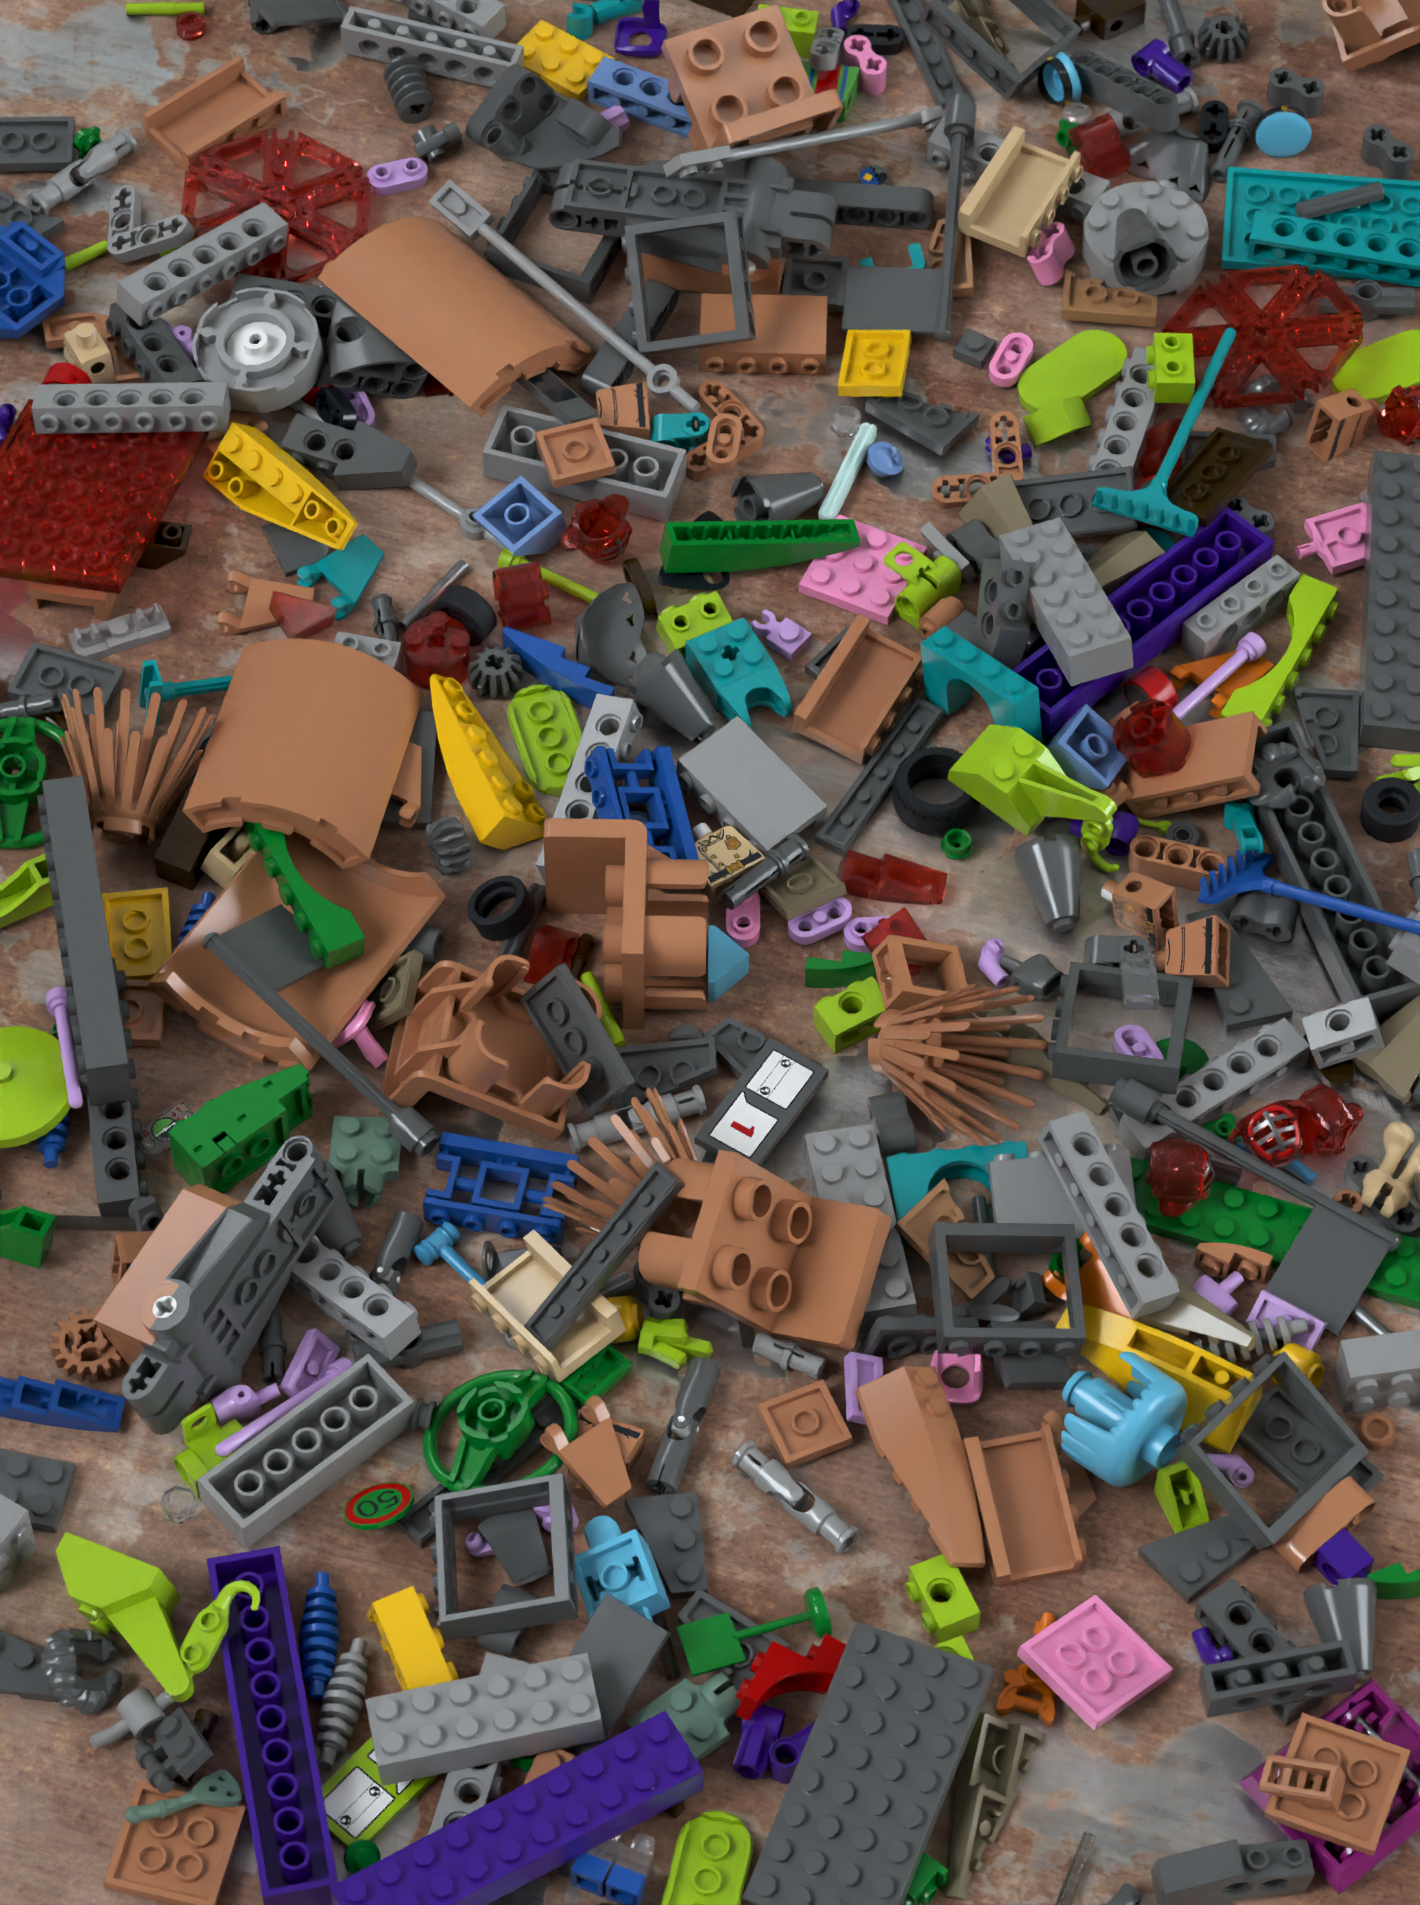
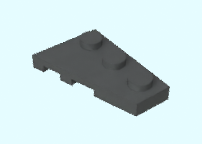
M690 1492L625 1498V1506L629 1514L632 1515L638 1527V1532L650 1547L659 1575L671 1600L691 1598L698 1588L708 1593L698 1493Z
M699 1588L678 1614V1623L680 1625L726 1612L730 1614L735 1631L758 1625ZM771 1632L741 1639L739 1642L746 1662L718 1671L725 1674L731 1680L730 1684L736 1686L739 1690L745 1678L752 1681L755 1673L749 1671L758 1651L766 1654L772 1640L789 1649L791 1644Z
M0 1631V1693L20 1695L21 1699L60 1702V1699L54 1696V1691L48 1689L49 1681L43 1677L41 1670L42 1659L40 1658L43 1649ZM76 1664V1674L81 1677L83 1673L82 1666Z

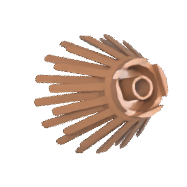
M95 687L93 690L95 715H89L92 749L79 690L73 689L75 708L70 707L67 695L62 693L61 703L69 732L66 730L64 732L66 741L62 736H59L72 775H83L92 836H94L95 828L102 830L101 840L139 845L140 835H148L147 845L154 843L157 827L198 769L203 749L198 750L210 729L215 714L210 715L202 727L200 723L205 715L206 707H201L197 711L183 743L160 786L181 730L180 723L187 707V700H180L167 735L161 736L157 741L143 784L161 700L160 694L155 692L151 695L141 744L140 733L133 731L130 735L127 756L131 700L129 689L124 688L121 691L119 720L115 722L114 754L113 733L111 729L105 728L103 692L101 688Z
M976 983L904 1010L891 1008L884 1011L873 1025V1027L881 1028L878 1039L869 1037L868 1059L871 1069L874 1072L881 1073L880 1076L888 1077L941 1130L945 1131L943 1125L945 1124L954 1133L960 1135L961 1130L981 1145L986 1146L985 1140L960 1121L962 1120L996 1143L1002 1144L1003 1138L959 1109L927 1085L1014 1131L1021 1129L1018 1122L992 1109L993 1105L990 1101L956 1085L954 1081L1029 1109L1034 1108V1100L998 1087L1004 1084V1079L1001 1076L965 1065L1042 1080L1045 1077L1042 1070L968 1054L1008 1058L1010 1051L1007 1048L1045 1050L1048 1047V1043L1045 1040L945 1033L1005 1031L1010 1028V1025L1040 1023L1045 1017L1042 1014H1024L954 1020L939 1019L1029 1003L1035 999L1033 995L985 1002L987 999L1015 993L1020 989V986L991 990L992 987H983L967 992L976 986Z
M656 1086L653 1092L647 1087L646 1096L672 1149L650 1111L644 1109L636 1097H632L631 1106L651 1137V1146L665 1167L676 1157L698 1161L684 1121L681 1118L679 1119L678 1126L680 1132H676ZM613 1114L610 1118L612 1125L636 1154L630 1158V1163L644 1178L657 1160L633 1129H629L617 1114ZM595 1136L589 1137V1146L632 1187L636 1188L642 1179ZM569 1160L567 1162V1167L620 1206L633 1192L632 1189L618 1178H611L608 1184L577 1161ZM559 1181L551 1183V1187L563 1193L566 1198L608 1220L618 1210L602 1200H593ZM550 1196L542 1198L546 1204L541 1206L589 1225L590 1229L584 1227L575 1228L574 1230L578 1233L595 1238L608 1222ZM674 1198L647 1233L657 1232L692 1239L702 1202ZM642 1239L633 1250H640Z

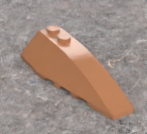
M903 1366L859 1387L855 1393L877 1452L882 1459L887 1458L893 1466L894 1472L892 1475L898 1485H905L912 1496L910 1504L915 1512L924 1516L930 1524L928 1532L950 1567H984L986 1560L981 1523L967 1456L936 1367Z

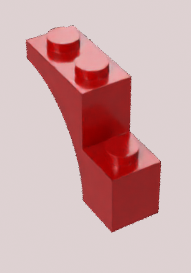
M825 1634L820 1646L812 1644L806 1657L772 1640L766 1654L758 1651L749 1671L755 1673L753 1680L745 1678L735 1697L741 1701L735 1715L749 1721L753 1713L763 1703L778 1695L789 1692L808 1691L826 1695L847 1644Z

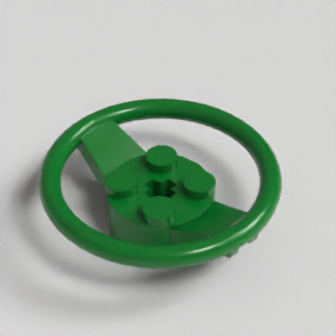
M11 716L10 718L0 719V733L4 732L0 739V848L25 849L44 844L42 830L24 835L29 808L38 804L37 795L43 794L42 781L49 780L45 755L36 747V733L43 734L62 746L59 736H62L66 741L65 731L51 723L35 719L34 717ZM13 770H19L18 774L11 775Z
M529 1368L527 1370H500L475 1377L450 1392L433 1412L430 1429L424 1432L423 1452L427 1467L435 1479L452 1492L490 1486L480 1484L495 1458L500 1460L509 1459L514 1455L515 1450L528 1439L535 1425L530 1409L547 1393L556 1400L562 1410L564 1433L569 1444L577 1439L579 1428L578 1414L572 1398L559 1383L548 1375L536 1373ZM459 1404L457 1416L462 1436L450 1473L440 1460L437 1442L445 1419ZM554 1453L540 1468L518 1480L555 1474L564 1462Z

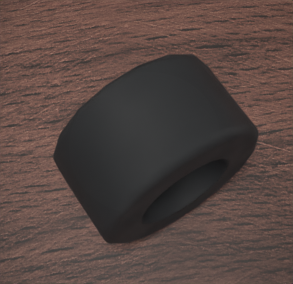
M1395 777L1381 778L1372 782L1365 790L1359 815L1361 826L1368 835L1386 843L1401 842L1410 838L1417 831L1420 821V793L1414 785L1406 780ZM1392 806L1401 810L1402 813L1390 814L1380 808Z

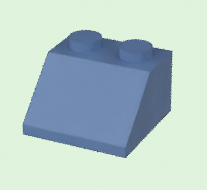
M521 475L472 515L476 522L514 556L544 554L569 534L563 513Z
M1087 704L1063 724L1047 746L1067 777L1088 788L1105 790L1135 750L1126 739Z

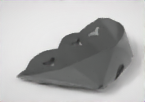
M1180 126L1169 132L1152 130L1114 155L1117 161L1135 176L1142 179H1156L1161 185L1185 192L1195 201H1205L1209 194L1211 177L1209 176L1208 144L1202 138L1186 131ZM1130 150V158H1127L1126 154L1122 152ZM1146 161L1149 169H1145L1144 166H1138V164ZM1178 177L1179 186H1176L1175 182H1170L1169 179ZM1197 185V188L1200 190V193H1198L1196 190H1189L1188 188Z
M631 582L616 584L598 594L575 619L576 660L578 663L590 667V672L630 689L632 684H630L627 678L633 677L638 664L647 655L646 649L639 639L644 626V609L639 593ZM626 591L632 604L622 600ZM632 614H634V617L632 618L633 626H631L630 623L626 621V619L629 618ZM633 651L636 653L634 658L637 660V664L629 660Z

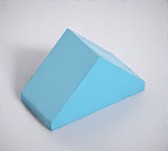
M708 925V1001H716L749 973V953L718 927Z

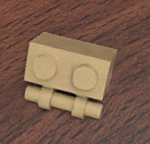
M244 825L242 827H232L209 851L200 867L202 871L224 889L255 852L249 843L246 827Z

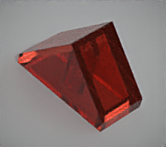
M274 590L269 605L270 612L286 637L307 639L332 626L337 607Z
M545 925L534 933L528 959L530 963L529 971L524 976V982L536 985L556 966L564 963L568 965L579 939V933L551 925Z

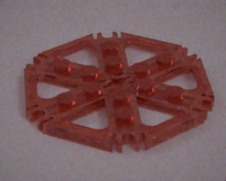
M268 129L206 150L203 152V155L197 157V165L201 168L189 165L188 172H185L181 215H184L194 227V235L192 237L194 239H191L189 242L262 202H265L270 208H276L274 211L288 223L286 246L279 252L266 256L257 264L248 266L238 273L278 280L284 278L285 281L302 283L318 277L329 261L335 260L353 243L368 234L371 183L369 184L368 177L357 179L362 177V167L358 166L357 161L299 131L296 141H294L293 130H289L287 138L281 139L277 137V129H273L271 131V139H268ZM251 153H261L265 157L263 182L226 163ZM301 156H309L333 169L331 172L294 184L296 160ZM202 191H209L235 205L201 218L195 217L196 196ZM343 201H353L357 205L356 226L348 228L317 211ZM290 234L324 251L328 258L300 270L289 268L287 258Z
M1300 265L1227 271L1228 277L1223 273L1219 275L1220 284L1212 285L1208 280L1205 281L1206 290L1199 285L1161 330L1162 333L1192 334L1194 358L1213 356L1227 328L1235 329L1236 337L1206 398L1207 400L1213 397L1215 408L1222 406V409L1297 403L1296 397L1301 401L1305 399V389H1312L1316 394L1319 393L1318 383L1325 389L1363 343L1362 328L1364 323L1361 310L1327 273L1323 277L1322 270H1318L1316 274L1310 276L1308 266L1301 268ZM1282 285L1262 310L1244 291L1249 287ZM1319 297L1327 298L1340 312V314L1299 317L1308 305ZM1205 308H1214L1228 323L1187 328L1198 313ZM1330 345L1340 348L1322 370L1312 368L1296 350L1298 348ZM1261 363L1282 386L1280 390L1273 393L1255 392L1248 393L1247 395L1238 393V390ZM1195 379V388H1194L1193 396H1194V394H1195V392H1196V390H1197V388H1198V386H1199L1201 380L1198 381V380Z

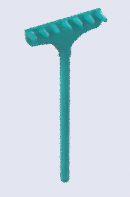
M1227 328L1224 331L1157 475L1153 477L1151 483L1145 488L1135 491L1098 487L1092 507L1194 537L1198 528V517L1173 505L1168 500L1166 487L1173 468L1236 337L1235 329Z

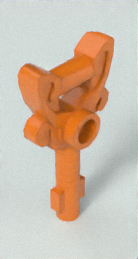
M1048 1612L1043 1613L1041 1621H1036L1033 1637L1056 1622V1616ZM1026 1664L1019 1665L1017 1671L1014 1669L1005 1671L1003 1681L1007 1687L998 1698L996 1705L997 1714L1005 1716L1012 1713L1014 1709L1038 1715L1039 1721L1044 1726H1052L1055 1716L1054 1698L1058 1697V1695ZM1030 1691L1041 1697L1042 1700L1024 1697L1017 1694L1019 1692Z

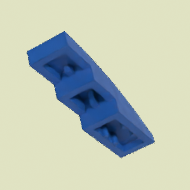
M504 627L502 631L503 650L511 647L513 654H519L522 668L543 684L550 685L552 689L559 692L560 690L563 691L571 700L592 709L596 694L615 696V687L590 679V667L566 659L564 646Z
M21 1375L18 1376L17 1381L0 1377V1416L77 1430L115 1433L119 1430L126 1401L124 1397L56 1379L53 1385Z

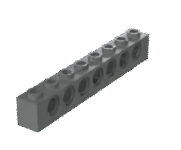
M112 958L127 1052V1050L133 1049L131 1030L125 1029L123 1021L130 1019L127 999L122 1000L121 991L127 990L124 970H118L115 958ZM131 1058L128 1059L130 1080L136 1079L134 1059ZM137 1088L131 1089L132 1100L90 1106L89 1094L87 1092L97 1204L102 1220L129 1216L128 1209L132 1201L138 1197L149 1196L147 1181L140 1178V1170L146 1169L143 1148L137 1149L136 1145L138 1139H143L140 1118L134 1119L133 1111L134 1109H139ZM113 1115H121L117 1119H109ZM117 1145H125L124 1147L118 1150L112 1149ZM127 1175L123 1180H115L118 1176Z

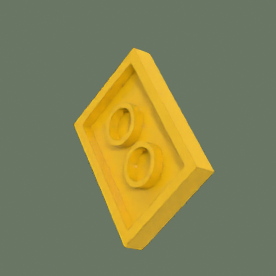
M542 19L516 44L524 47L525 69L539 76L555 91L568 98L573 97L580 102L587 96L588 80L604 56L615 60V58Z
M848 330L838 381V396H850L853 398L862 396L902 397L911 346V330Z
M168 887L103 893L102 900L111 957L115 958L118 970H124L126 979L150 980L173 952Z

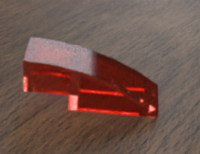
M848 849L839 863L837 877L845 884L847 894L900 904L934 905L943 902L948 873L884 853L881 859H877Z

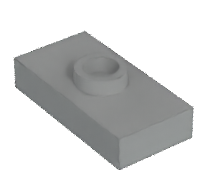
M930 522L919 530L926 543L935 551L932 554L934 559L942 555L954 561L961 571L962 580L966 584L970 583L977 576L965 557Z

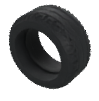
M929 747L909 754L898 766L893 782V805L902 822L906 823L912 830L915 829L916 832L925 833L926 835L930 834L931 836H945L951 829H964L975 818L980 802L964 791L962 796L950 803L932 804L919 799L910 790L914 785L926 779L939 778L948 780L949 770L963 753H959L957 750L954 751V749H948L947 747Z

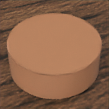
M1380 1413L1369 1414L1360 1422L1358 1438L1369 1450H1385L1393 1443L1396 1431L1395 1425L1386 1415Z

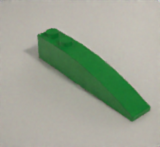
M854 519L666 522L659 552L665 573L732 572L776 567L829 556L859 547L860 538Z

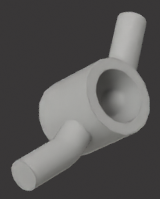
M147 1688L137 1689L129 1693L120 1701L117 1707L123 1719L91 1735L89 1740L92 1747L97 1750L120 1739L129 1732H132L138 1741L154 1737L153 1731L167 1717L163 1710L175 1701L166 1691L155 1698Z

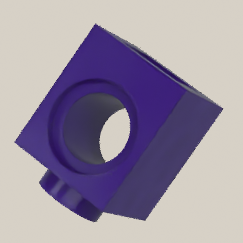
M1344 1528L1317 1549L1313 1566L1334 1586L1338 1585L1337 1580L1366 1578L1367 1574L1371 1572L1374 1559Z

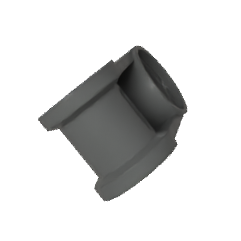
M1093 935L1086 939L1084 963L1132 969V964H1136V970L1149 972L1150 963L1147 958L1149 955V944L1144 938L1135 935ZM1134 944L1136 945V952L1133 951Z

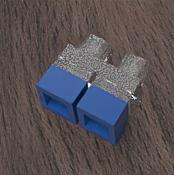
M621 1833L576 1858L571 1868L572 1886L603 1897L606 1891V1899L618 1904L640 1905L648 1879L654 1872L655 1839L643 1833H637L630 1847L619 1843L623 1835Z

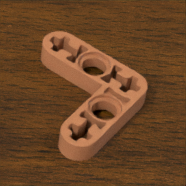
M717 380L703 382L699 387V403L712 420L717 415L727 412H736L740 415L738 418L742 422V439L738 461L762 448L764 444V427L722 382ZM707 442L686 454V477L690 480L704 481L721 472L713 470L706 463Z
M1000 411L994 414L990 420L989 440L993 472L939 477L934 481L931 490L932 501L941 508L964 507L973 496L969 492V486L976 482L985 485L1008 473L1013 481L1024 479L1019 423L1014 414L1008 411ZM1000 421H1005L1006 426L1010 427L1007 432V441L1001 442V428H996L999 427ZM1009 450L1013 452L1016 460L1012 464L1006 465L1001 463L997 456L1001 451ZM960 484H964V487H963V496H964V498H960V491H959ZM942 486H948L949 491H957L951 492L950 498H944L943 493H938L941 491Z

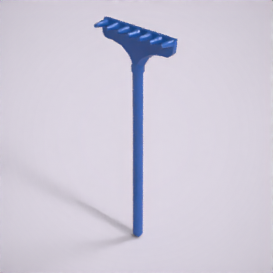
M1237 850L1236 869L1233 857H1227V876L1224 864H1218V883L1214 870L1209 871V889L1205 877L1200 878L1199 903L1218 904L1235 894L1260 890L1267 895L1286 897L1420 935V921L1285 884L1274 878H1268L1264 872L1273 863L1272 854H1258L1257 851H1254L1253 855L1252 851H1246L1244 862L1243 855H1240L1239 850Z

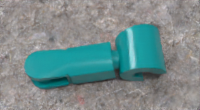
M600 0L590 5L574 3L572 4V13L567 14V33L579 40H585L593 33V22L598 26L622 16L636 14L642 10V3L644 1Z
M1238 800L1224 802V827L1234 831L1240 855H1245L1246 851H1257L1258 854H1262L1263 839L1255 823V805L1251 804L1249 800L1245 803H1238Z

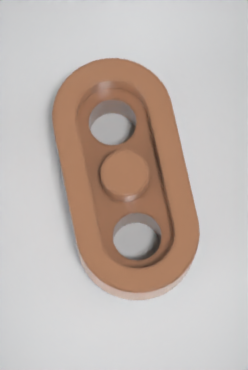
M724 413L717 415L711 421L706 446V463L713 470L728 471L737 464L742 439V422L737 416Z

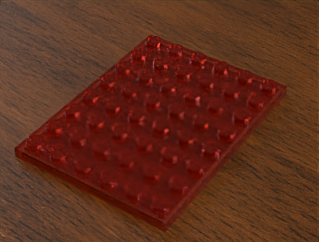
M29 399L0 447V577L120 594L206 440L209 431L36 434L31 409L33 400Z

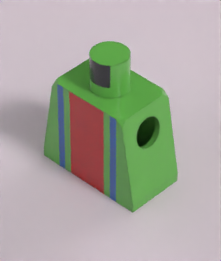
M802 61L815 94L836 89L843 105V110L836 122H845L858 93L859 67L837 65L833 70L821 71L809 67V61Z

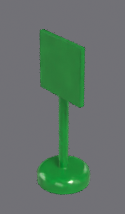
M816 1586L805 1591L803 1597L805 1612L743 1630L735 1631L729 1612L677 1626L676 1631L692 1677L746 1662L739 1642L741 1639L805 1621L809 1622L811 1630L816 1637L823 1639L825 1634L831 1636L830 1617L819 1587Z

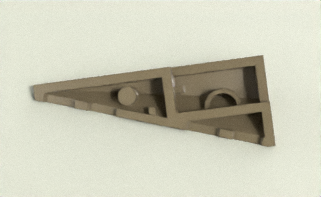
M956 0L948 7L1007 60L1006 54L1010 50L998 17L992 13L989 7L992 0ZM1021 89L1016 95L1020 94L1024 89Z
M1009 473L979 487L959 512L965 524L972 519L979 520L987 532L998 541L999 535L1033 525Z
M1147 531L1121 532L1116 534L1087 564L1106 596H1108L1109 591L1121 587L1165 552ZM1031 616L1025 619V629H1030V632L1038 629Z
M994 998L987 999V1000H985V1002H987V1001H992V1000H995V999H994ZM1012 1006L960 1015L956 1016L955 1019L1015 1015L1017 1011ZM1013 1024L1005 1031L957 1033L959 1035L1045 1040L1049 1046V1042L1027 1024ZM1048 1047L1045 1050L1007 1048L1010 1051V1056L1008 1058H1001L1010 1064L1042 1070L1045 1077L1039 1080L1040 1082L1097 1115H1100L1109 1104L1106 1098L1100 1097L1090 1089L1087 1082L1052 1078L1053 1061L1047 1060Z
M1420 995L1379 1026L1385 1048L1351 1059L1358 1071L1378 1081L1385 1092L1405 1103L1412 1096L1410 1088L1416 1078H1420Z
M1178 1279L1180 1292L1169 1308L1136 1319L1137 1322L1187 1336L1191 1331L1208 1336L1209 1342L1219 1344L1221 1339L1240 1344L1244 1352H1249L1256 1347L1255 1334Z
M979 1713L958 1768L946 1890L947 1897L966 1900L968 1894L965 1892V1889L973 1873L980 1872L983 1866V1862L980 1859L987 1845L994 1843L1017 1797L1014 1790L1022 1774L1029 1772L1032 1766L1029 1760L1035 1747L1043 1744L1046 1734L1023 1724H1010L987 1713Z

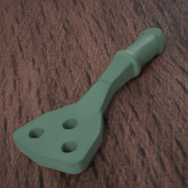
M221 1769L203 1777L191 1791L178 1798L158 1800L151 1804L129 1807L125 1812V1819L131 1824H139L140 1821L159 1817L163 1819L167 1815L197 1804L214 1807H238L242 1803V1795L238 1782L227 1770Z

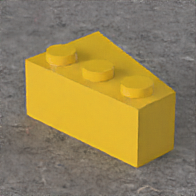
M414 1586L372 1602L367 1613L370 1623H376L383 1639L380 1641L384 1652H388L395 1668L394 1673L403 1691L459 1679L452 1661L446 1663L440 1650L445 1647L440 1631L437 1627L431 1629L426 1615L430 1613L426 1598L423 1593L417 1594Z

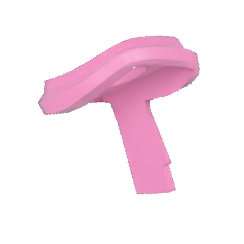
M366 999L331 1044L338 1048L354 1039L366 1060L370 1061L376 1069L384 1061L388 1060L389 1056L366 1026L374 1008H376L374 1001Z
M936 1350L931 1359L930 1367H936L949 1404H972L978 1401L983 1392L982 1355L967 1354L958 1357L957 1354H938V1350ZM949 1367H962L968 1372L970 1379L962 1388H950L942 1381V1373Z

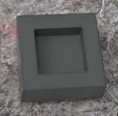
M968 328L953 349V358L981 370L996 349V340Z

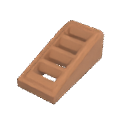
M1267 1754L1258 1789L1263 1793L1337 1811L1346 1775L1339 1765ZM1279 1767L1285 1769L1281 1785L1275 1784ZM1294 1771L1299 1772L1296 1787L1291 1786ZM1310 1775L1315 1776L1312 1790L1307 1789ZM1326 1779L1328 1780L1326 1791L1322 1792Z

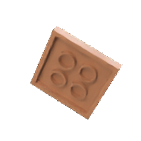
M1302 1713L1286 1757L1341 1766L1346 1775V1781L1337 1811L1271 1795L1264 1818L1373 1857L1408 1763L1411 1750ZM1281 1768L1276 1784L1281 1785L1284 1768ZM1294 1771L1292 1787H1296L1299 1772ZM1310 1775L1307 1789L1312 1790L1315 1776ZM1326 1779L1322 1792L1326 1791L1328 1780Z
M138 1780L129 1807L151 1804L158 1800L178 1798L187 1792L172 1788L168 1793H160L150 1783ZM197 1804L167 1815L163 1819L159 1817L140 1821L139 1824H131L125 1819L103 1882L105 1889L171 1905H217L247 1815V1807L245 1805L238 1807H214Z

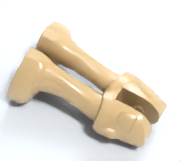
M1392 1122L1386 1127L1383 1132V1144L1386 1151L1384 1160L1378 1170L1374 1169L1368 1172L1362 1181L1364 1188L1361 1195V1203L1370 1208L1375 1199H1378L1381 1193L1386 1195L1379 1214L1386 1218L1392 1217L1400 1209L1407 1207L1412 1197L1410 1188L1415 1181V1173H1420L1419 1142L1398 1179L1392 1178L1400 1161L1407 1155L1414 1142L1412 1129L1402 1122Z

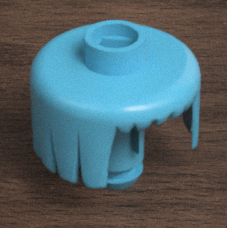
M1126 1351L1118 1356L1132 1366L1131 1375L1141 1383L1129 1380L1127 1384V1392L1134 1400L1101 1377L1093 1379L1092 1372L1082 1370L1073 1374L1062 1392V1398L1066 1406L1069 1408L1075 1406V1413L1083 1418L1081 1419L1072 1413L1066 1414L1064 1426L1068 1432L1061 1431L1062 1451L1109 1485L1118 1488L1130 1486L1142 1479L1153 1467L1161 1469L1172 1461L1177 1454L1173 1449L1183 1441L1180 1437L1181 1432L1179 1429L1187 1406V1395L1179 1382L1134 1352Z

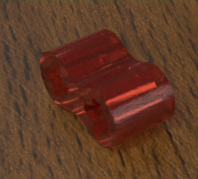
M1177 417L1170 418L1148 429L1146 433L1147 450L1139 461L1140 471L1145 478L1157 475L1182 422L1181 419ZM1181 454L1172 473L1178 471L1182 465Z

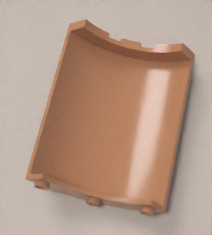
M410 217L382 224L379 228L353 243L335 260L329 261L324 266L322 273L317 277L332 292L337 294L481 418L499 399L511 390L510 384L520 377L527 380L544 373L547 367L568 371L578 377L597 354L592 347L439 221L431 218Z
M286 638L259 642L244 647L182 811L203 833L226 827H242L243 822L261 823L264 829L278 831L287 835L296 832L311 839L310 845L326 854L343 870L370 859L424 694L410 680L389 665L368 654L339 643L303 638Z
M292 832L291 835L284 834L287 851L296 870L304 881L319 895L340 907L350 910L365 936L363 955L329 969L323 968L278 992L289 1005L332 1043L447 896L439 888L436 879L426 872L416 873L393 869L377 863L371 857L367 861L343 870L326 854L310 845L311 839ZM258 851L251 855L147 984L178 1014L183 1010L199 1021V1024L196 1026L197 1029L227 1048L262 1064L267 1059L278 1062L279 1069H287L301 1064L307 1071H310L322 1055L208 948L204 949L202 946L203 939L209 933L216 932L221 935L280 904L291 914H295L290 905L286 906L282 902L278 891L279 885L275 878L270 879L263 866L264 859Z

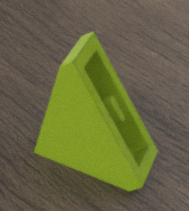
M1081 396L1060 400L1022 418L1034 448L1092 425Z
M1182 1460L1158 1469L1154 1493L1174 1533L1177 1534L1210 1522L1200 1480Z

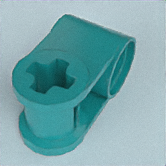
M701 412L657 414L650 419V441L685 449L687 454L689 451L707 442L710 429L709 418ZM695 420L697 421L698 427L694 426ZM695 438H698V445L695 444Z

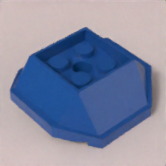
M22 220L12 222L9 226H0V341L7 338L19 339L65 304V254Z

